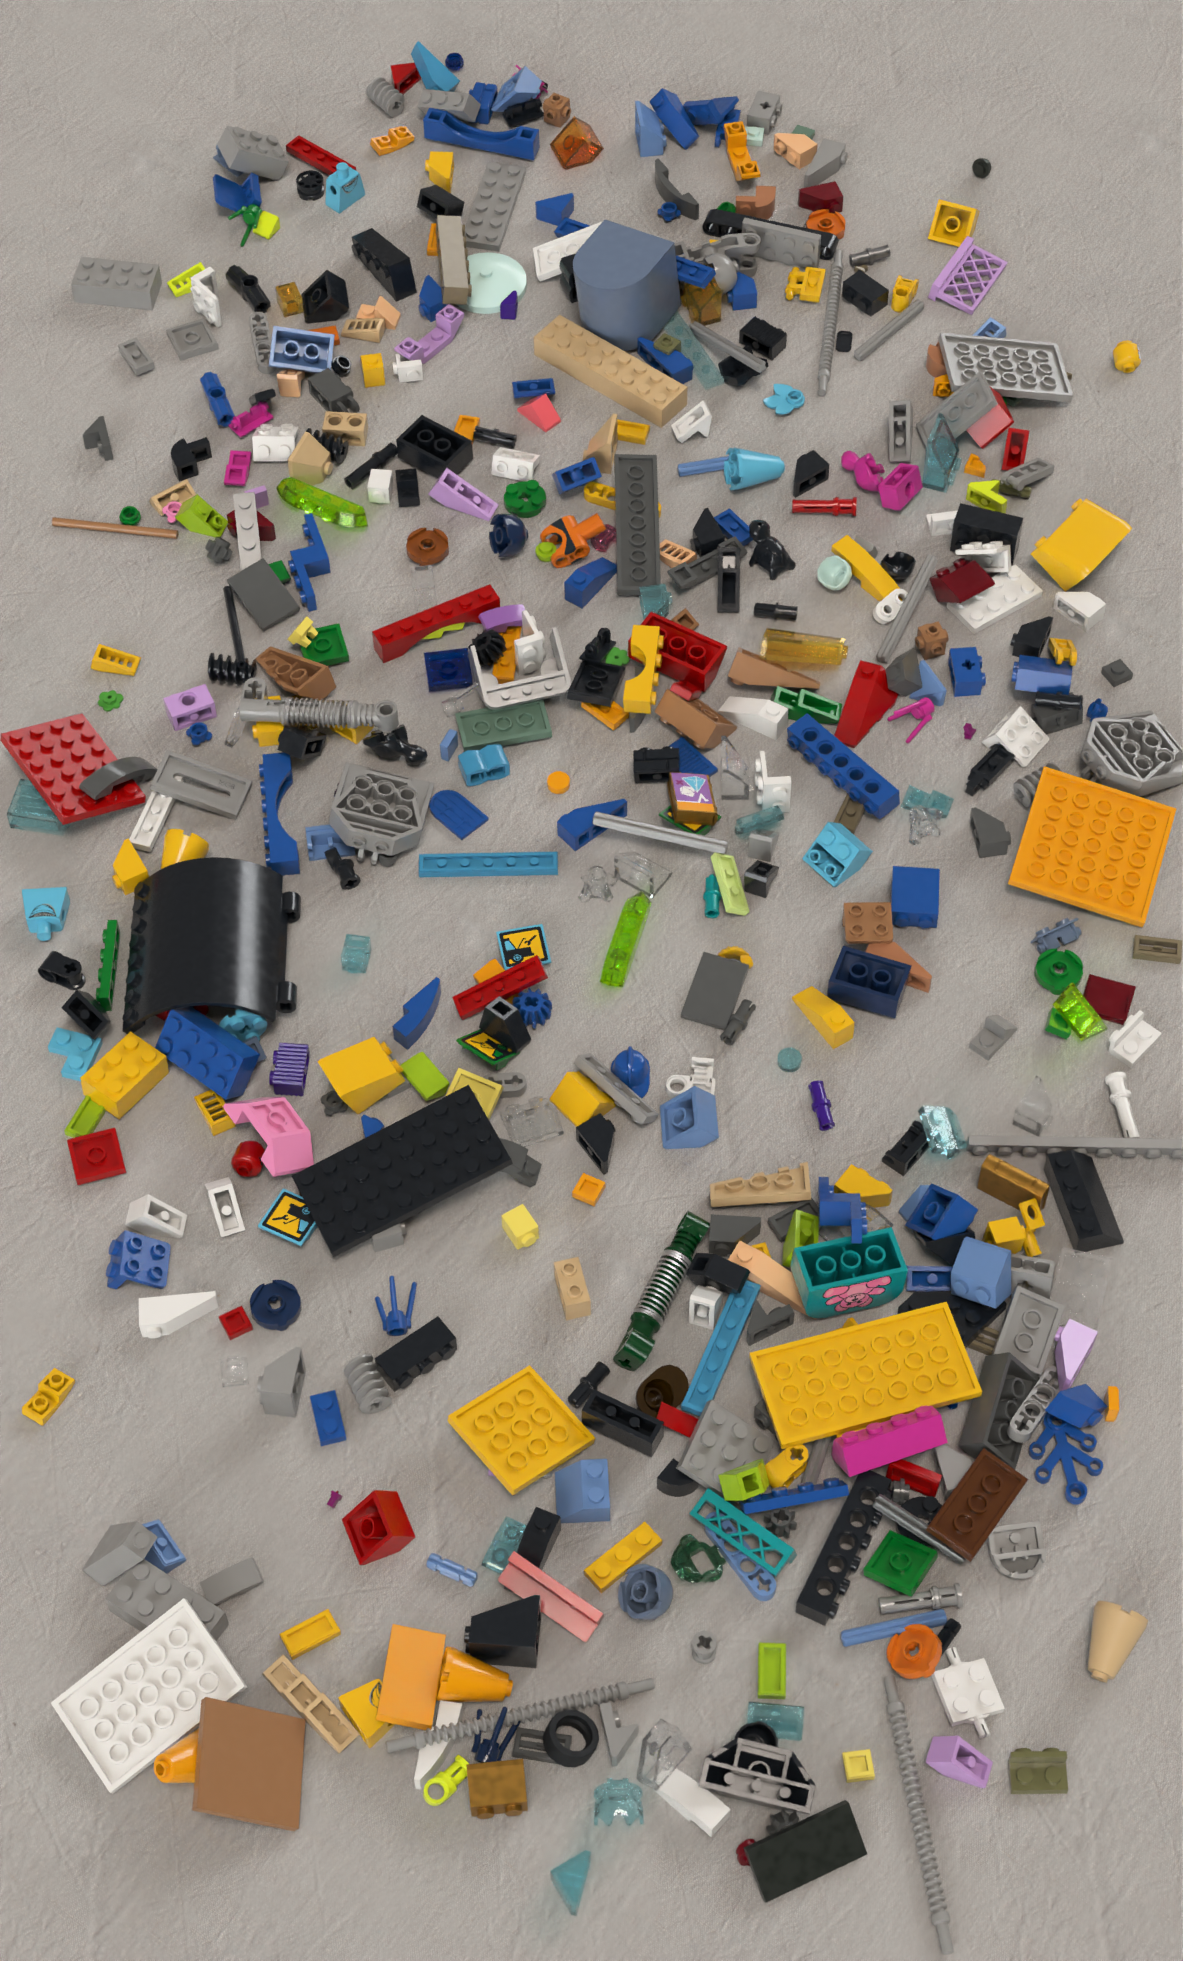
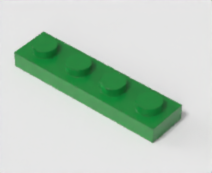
M108 920L107 929H103L102 934L105 948H101L100 960L103 966L98 969V981L101 984L100 988H96V1000L100 1002L106 1011H112L120 942V929L117 920Z

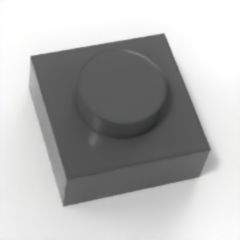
M1121 659L1103 666L1101 670L1102 675L1113 687L1125 683L1133 677V672Z

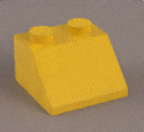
M939 199L928 239L960 247L967 236L972 237L980 211Z

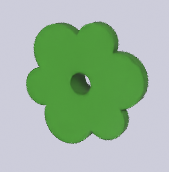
M613 647L605 657V663L622 666V664L629 663L627 651L620 650L617 647Z
M114 690L102 692L99 695L98 705L103 707L104 711H111L113 708L118 709L123 701V696L117 694Z

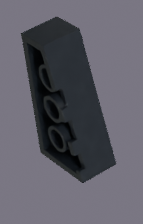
M373 228L351 237L353 242L351 247L354 255L361 260L396 302L417 293L410 257Z

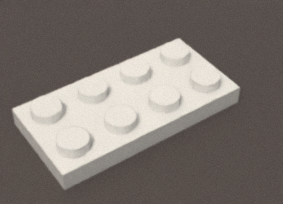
M602 222L534 247L536 274L539 281L541 282L562 274L559 267L561 258L576 254Z
M1015 564L1011 566V571L1001 572L991 577L995 585L962 603L947 602V608L973 634H976L1042 597L1043 590Z

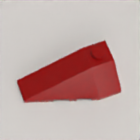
M862 660L859 662L834 735L847 747L855 748L870 732V728L876 722H879L883 718V714L888 709H891L897 701L899 694L888 689L886 669L883 666Z

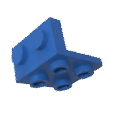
M737 96L711 100L687 101L683 107L693 125H717L724 120L728 112L735 108L739 99Z
M251 172L242 185L218 174L214 175L215 201L220 206L235 212L240 210L242 206L247 207L250 204L260 207L262 199L258 175Z
M124 1230L116 1240H112L109 1246L111 1259L106 1269V1276L108 1277L107 1287L117 1289L126 1280H131L163 1289L167 1284L170 1244Z

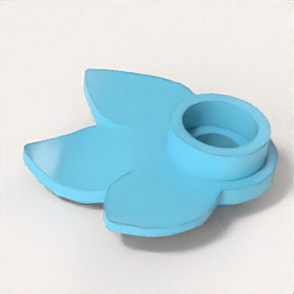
M774 384L775 395L763 399V403L767 407L776 409V414L790 413L794 408L803 406L805 402V397L800 390L793 389L791 386L784 384Z

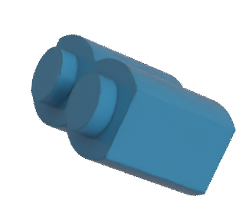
M500 744L487 745L480 750H467L458 755V766L467 786H476L488 780H499L510 775V764Z

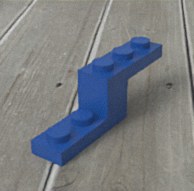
M312 513L304 515L305 524H302L304 536L309 537L307 539L308 547L290 551L291 560L288 561L290 572L295 573L293 579L296 589H301L299 591L301 603L306 604L308 612L317 610L315 594L309 578L331 573L329 557Z
M818 1177L819 1226H850L851 1243H862V1235H867L866 1203L861 1202L860 1193H834V1185H829V1177Z

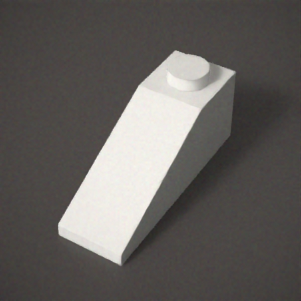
M729 696L718 710V713L774 740L779 738L788 723V708L767 699Z
M216 1291L139 1298V1327L142 1337L154 1339L169 1335L219 1308Z

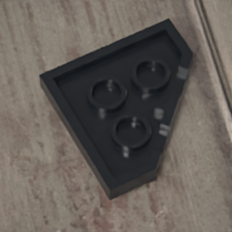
M951 1291L914 1292L898 1307V1314L947 1302L966 1349L1006 1309L1007 1303L1003 1301L995 1309L953 1295Z

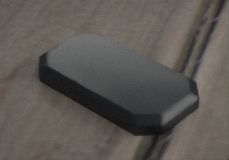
M839 331L837 333V351L849 352L851 350L853 334L850 331Z

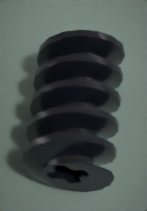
M308 428L306 432L312 435V429ZM315 430L312 436L330 452L331 461L335 460L337 463H342L346 458L349 442L345 441L343 443L342 436H339L335 441L334 434H331L329 439H327V432H323L320 437V431Z
M211 653L208 660L209 678L211 681L218 679L221 683L227 681L228 684L235 682L237 685H242L248 679L255 677L257 670L256 660L254 659L252 664L249 665L248 658H245L246 666L239 668L236 659L232 662L230 655H228L226 661H223L222 654H219L218 659L215 660L214 653Z

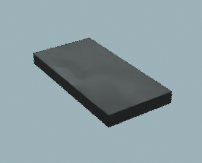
M846 1800L744 1847L754 1878L765 1903L867 1855L850 1804Z

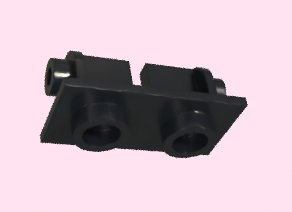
M535 98L524 102L523 108L521 103L508 106L502 116L509 127L544 117V113L540 109L542 102L540 99L537 100Z
M608 628L599 629L597 637L585 646V651L579 659L592 664H600L616 644V641L611 640L610 630Z

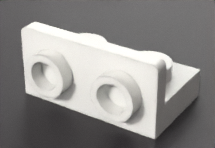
M500 447L493 454L491 474L519 481L533 480V471L540 462V455Z
M1141 1010L1134 1016L1130 1015L1124 1022V1027L1120 1031L1115 1030L1109 1038L1110 1046L1108 1052L1131 1069L1161 1039L1162 1035L1161 1032L1143 1020L1144 1012Z

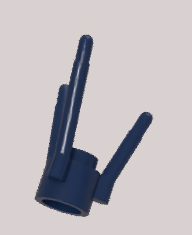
M503 1707L491 1740L483 1739V1742L480 1743L481 1730L478 1735L475 1734L471 1752L476 1753L475 1761L480 1763L501 1761L504 1750L521 1721H518L517 1725L512 1724L499 1747L497 1739L505 1720L507 1707ZM481 1709L477 1710V1720L480 1719L483 1713Z

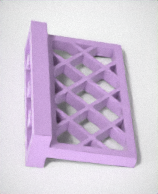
M967 236L932 284L928 298L933 301L940 298L972 315L1008 262L973 244L974 239ZM972 253L979 255L981 259L973 260ZM994 263L1000 267L991 269L989 264ZM984 264L986 270H978L976 265ZM971 266L973 271L965 272L963 267ZM988 275L990 280L982 281L980 276ZM975 276L977 282L969 283L967 277ZM962 278L964 283L956 284L954 279ZM980 287L981 293H973L972 288ZM958 289H967L969 294L960 295ZM954 290L955 296H950L944 292ZM971 299L972 307L965 304L963 300Z

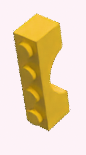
M633 625L631 656L639 659L645 665V668L637 677L625 681L623 696L624 712L651 714L652 705H656L657 692H654V686L659 685V673H656L657 667L661 668L662 655L659 654V649H663L664 636L660 635V626Z

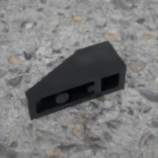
M535 1507L525 1528L517 1553L542 1570L561 1531V1517ZM504 1586V1589H505V1590H508V1591L512 1592L511 1590H509L507 1587Z

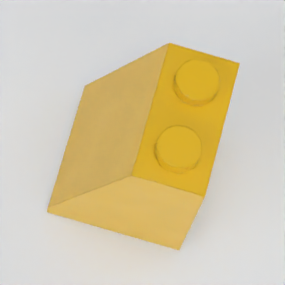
M375 1037L317 1061L339 1097L358 1115L405 1082L401 1074L404 1071L402 1066L396 1059L392 1060L389 1056L392 1054L391 1049L385 1041L380 1043Z

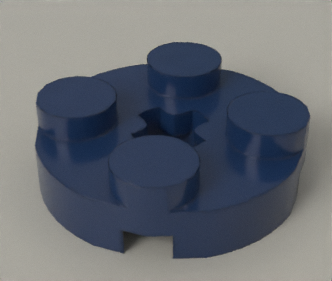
M272 1280L273 1283L266 1285L263 1283L252 1293L250 1298L252 1318L260 1326L267 1329L284 1331L299 1317L302 1308L301 1298L297 1289L291 1283L284 1280ZM277 1300L280 1301L281 1307L272 1309L270 1303H276Z

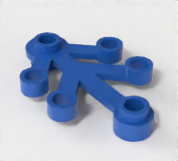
M1047 1412L1043 1420L1045 1430L1036 1442L1031 1443L1028 1451L1029 1456L1034 1460L1042 1459L1045 1453V1446L1053 1436H1055L1057 1445L1044 1464L1036 1469L1035 1479L1041 1484L1048 1483L1052 1470L1061 1459L1067 1481L1065 1497L1072 1504H1081L1086 1499L1087 1487L1083 1482L1078 1481L1072 1458L1086 1466V1470L1091 1476L1100 1475L1103 1469V1462L1083 1452H1092L1096 1447L1097 1440L1095 1436L1086 1434L1070 1423ZM1052 1421H1059L1061 1425H1054ZM1066 1435L1079 1441L1083 1451L1068 1443ZM1089 1440L1093 1445L1087 1446L1084 1441ZM1039 1448L1041 1453H1035L1032 1449ZM1096 1464L1099 1469L1094 1470L1090 1465ZM1039 1472H1045L1048 1476L1041 1477ZM1077 1492L1080 1497H1073L1071 1493Z

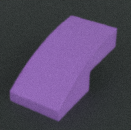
M523 604L502 606L481 613L479 619L484 630L489 631L493 629L496 632H506L508 626H522V611L525 608Z

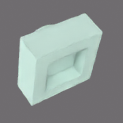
M745 126L747 145L762 147L764 128Z

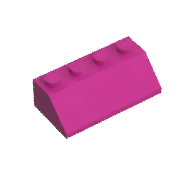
M920 1406L914 1412L894 1415L891 1417V1420L882 1423H871L865 1429L843 1433L841 1437L834 1439L831 1456L839 1467L851 1477L948 1442L941 1414L933 1406Z

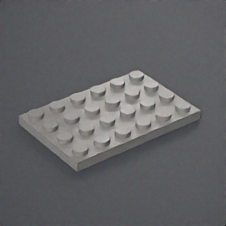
M940 333L938 341L952 392L958 390L974 375L981 372L989 386L1000 393L1001 396L1057 402H1071L1073 398L1057 343Z

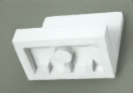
M1019 706L1008 712L981 742L987 748L994 744H1002L1007 751L1015 755V760L1020 766L1025 767L1049 741V737L1027 712Z

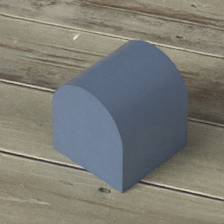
M604 220L574 256L573 271L581 327L623 351L636 349L637 338L642 337L651 341L681 306L675 243Z

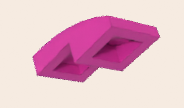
M230 450L224 485L246 486L252 461V453L250 451Z

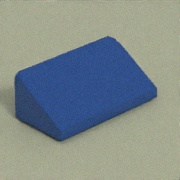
M553 378L512 382L514 398L555 394Z
M907 1266L906 1291H951V1271L953 1267Z

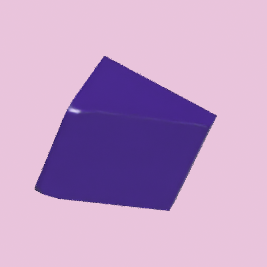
M512 291L501 302V319L515 320L517 317L518 295L516 291Z

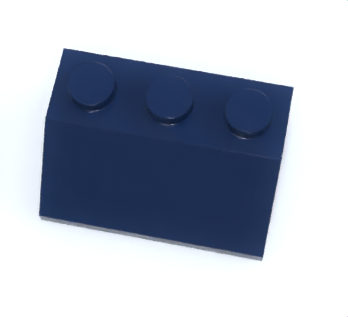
M843 946L829 979L827 997L837 1002L896 1018L912 965Z

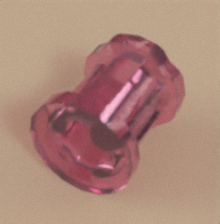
M605 524V531L591 538V544L599 552H606L608 545L612 541H616V529L609 524Z

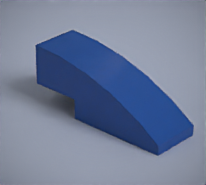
M438 977L434 978L403 1005L404 1016L392 1026L394 1040L407 1050L421 1037L434 1017L441 996V985Z

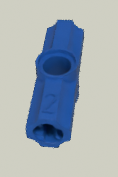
M212 372L204 373L203 377L200 378V383L208 399L210 410L214 413L218 425L227 427L231 424L235 415L226 397L225 388L222 387L217 374Z

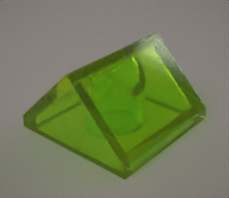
M1073 982L1066 987L1052 1004L1081 1042L1108 1029Z

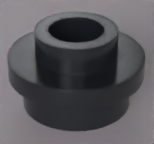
M343 355L333 358L331 363L333 370L337 374L347 375L351 370L350 360Z

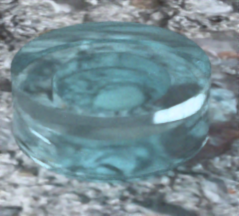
M784 1048L779 1052L777 1064L781 1070L795 1072L801 1067L802 1056L797 1049Z

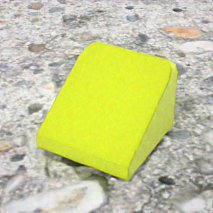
M263 211L257 228L253 229V233L270 239L280 229L279 217Z

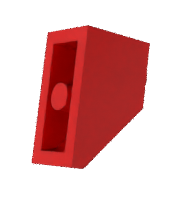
M1008 428L1001 470L1008 471L1024 464L1030 430Z

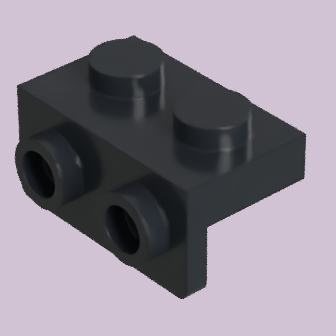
M746 345L743 347V349L753 354L751 346ZM732 356L718 363L723 382L735 386L744 385L748 379L761 374ZM760 358L766 362L765 366L769 367L767 359Z

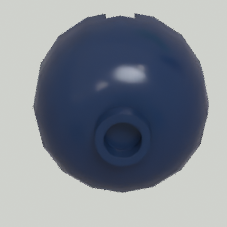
M496 514L490 525H494L493 531L489 532L492 551L494 554L499 553L498 557L514 556L523 549L528 539V530L517 516L512 514Z

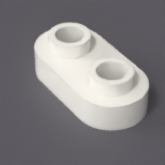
M903 589L892 591L874 607V619L880 624L890 623L896 618L908 592Z

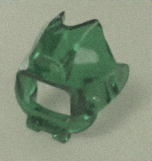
M687 1534L680 1539L670 1563L680 1580L691 1583H706L720 1579L726 1560L720 1556L716 1545L710 1547L708 1544L698 1541L693 1535ZM701 1551L706 1553L715 1567L713 1570L706 1571L703 1575L700 1574L691 1559L692 1556Z

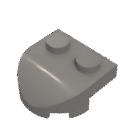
M1040 1521L996 1526L987 1538L991 1562L999 1572L1008 1577L1016 1579L1029 1578L1037 1573L1046 1560L1047 1550L1044 1548Z

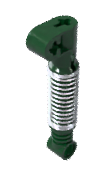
M687 1211L681 1219L670 1246L666 1247L662 1252L661 1258L658 1260L659 1263L656 1264V1268H654V1272L651 1274L652 1277L649 1278V1282H647V1286L639 1298L640 1301H637V1306H635L630 1317L632 1322L613 1358L614 1362L621 1368L635 1371L648 1358L655 1345V1340L652 1339V1336L661 1329L663 1321H665L668 1311H670L675 1297H677L682 1283H684L687 1277L686 1273L693 1260L692 1256L710 1226L709 1222L690 1211Z

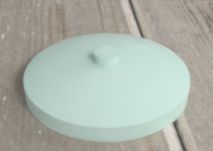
M491 252L477 253L467 257V260H469L468 272H470L472 293L471 297L467 298V305L456 304L457 306L473 313L492 314L500 312L501 302L512 291L517 292L518 302L523 298L527 288L526 273L516 260L503 254Z

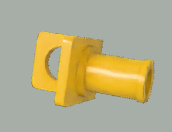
M1033 1198L1019 1203V1208L1026 1225V1240H1024L1023 1248L1026 1256L1029 1257L1042 1254L1034 1232L1037 1228L1045 1226L1037 1200ZM1028 1206L1034 1210V1219H1031L1028 1215Z

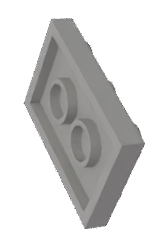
M1016 1286L991 1355L1010 1352L1039 1377L1042 1374L1065 1306L1023 1287Z

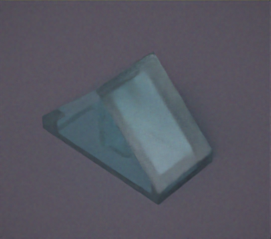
M585 1850L550 1871L552 1883L570 1914L577 1916L591 1863L590 1851Z

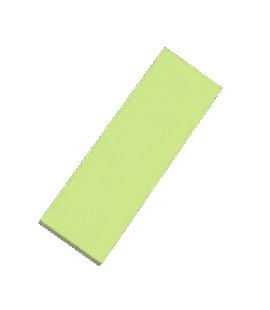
M714 852L711 856V861L727 913L746 916L749 913V907L734 856Z

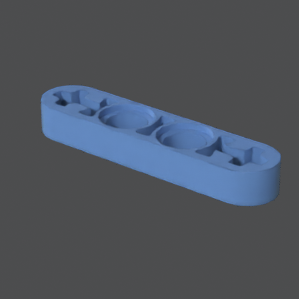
M716 1512L709 1513L705 1519L717 1517ZM729 1520L721 1521L723 1532L726 1534L738 1533ZM704 1526V1531L752 1595L760 1601L771 1600L776 1592V1581L770 1572L739 1550L730 1552L725 1549L724 1544L726 1541ZM739 1537L733 1538L734 1540L740 1543ZM743 1539L744 1547H746L748 1550H751L749 1545ZM744 1561H751L756 1567L752 1572H744L740 1565ZM758 1575L763 1585L769 1584L768 1592L764 1589L759 1591V1582L756 1579Z

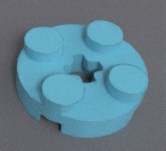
M241 1009L235 1010L236 1015L231 1018L228 1015L225 1016L219 1023L220 1027L242 1042L252 1036H257L260 1041V1036L265 1032L268 1025L266 1018Z

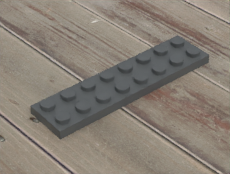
M615 454L617 595L660 596L657 455Z

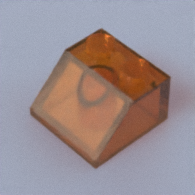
M575 116L549 144L565 170L592 163L604 149L591 126Z

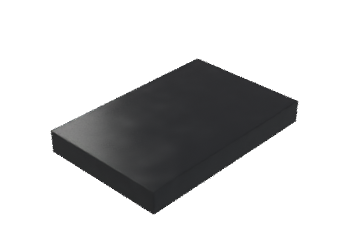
M582 660L567 692V699L611 707L624 678L626 667L602 662L600 664H592Z

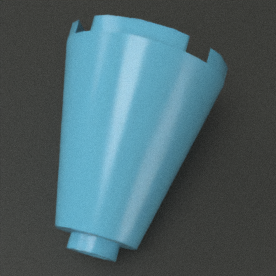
M736 447L729 448L726 452L729 458L728 461H724V476L726 484H731L732 486L729 488L730 490H739L780 478L782 473H784L785 464L779 456Z

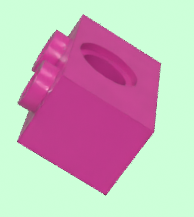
M900 463L878 485L882 507L901 510L923 488L917 465Z

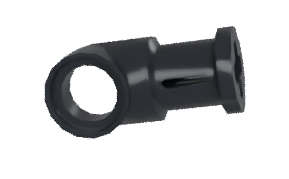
M336 847L325 851L324 853L331 868L341 879V888L349 890L358 886L361 880L355 874L353 861L351 859L342 860Z

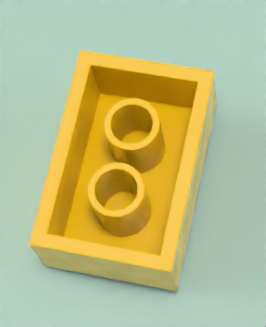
M130 1031L80 1077L83 1095L89 1096L93 1102L99 1106L102 1105L106 1111L120 1119L169 1073L167 1056Z

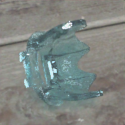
M607 1778V1783L599 1785L594 1790V1798L596 1799L594 1805V1825L598 1826V1818H600L607 1826H610L617 1814H621L625 1818L628 1826L638 1817L640 1824H644L641 1801L643 1796L642 1789L638 1785L628 1782V1778H623V1780Z

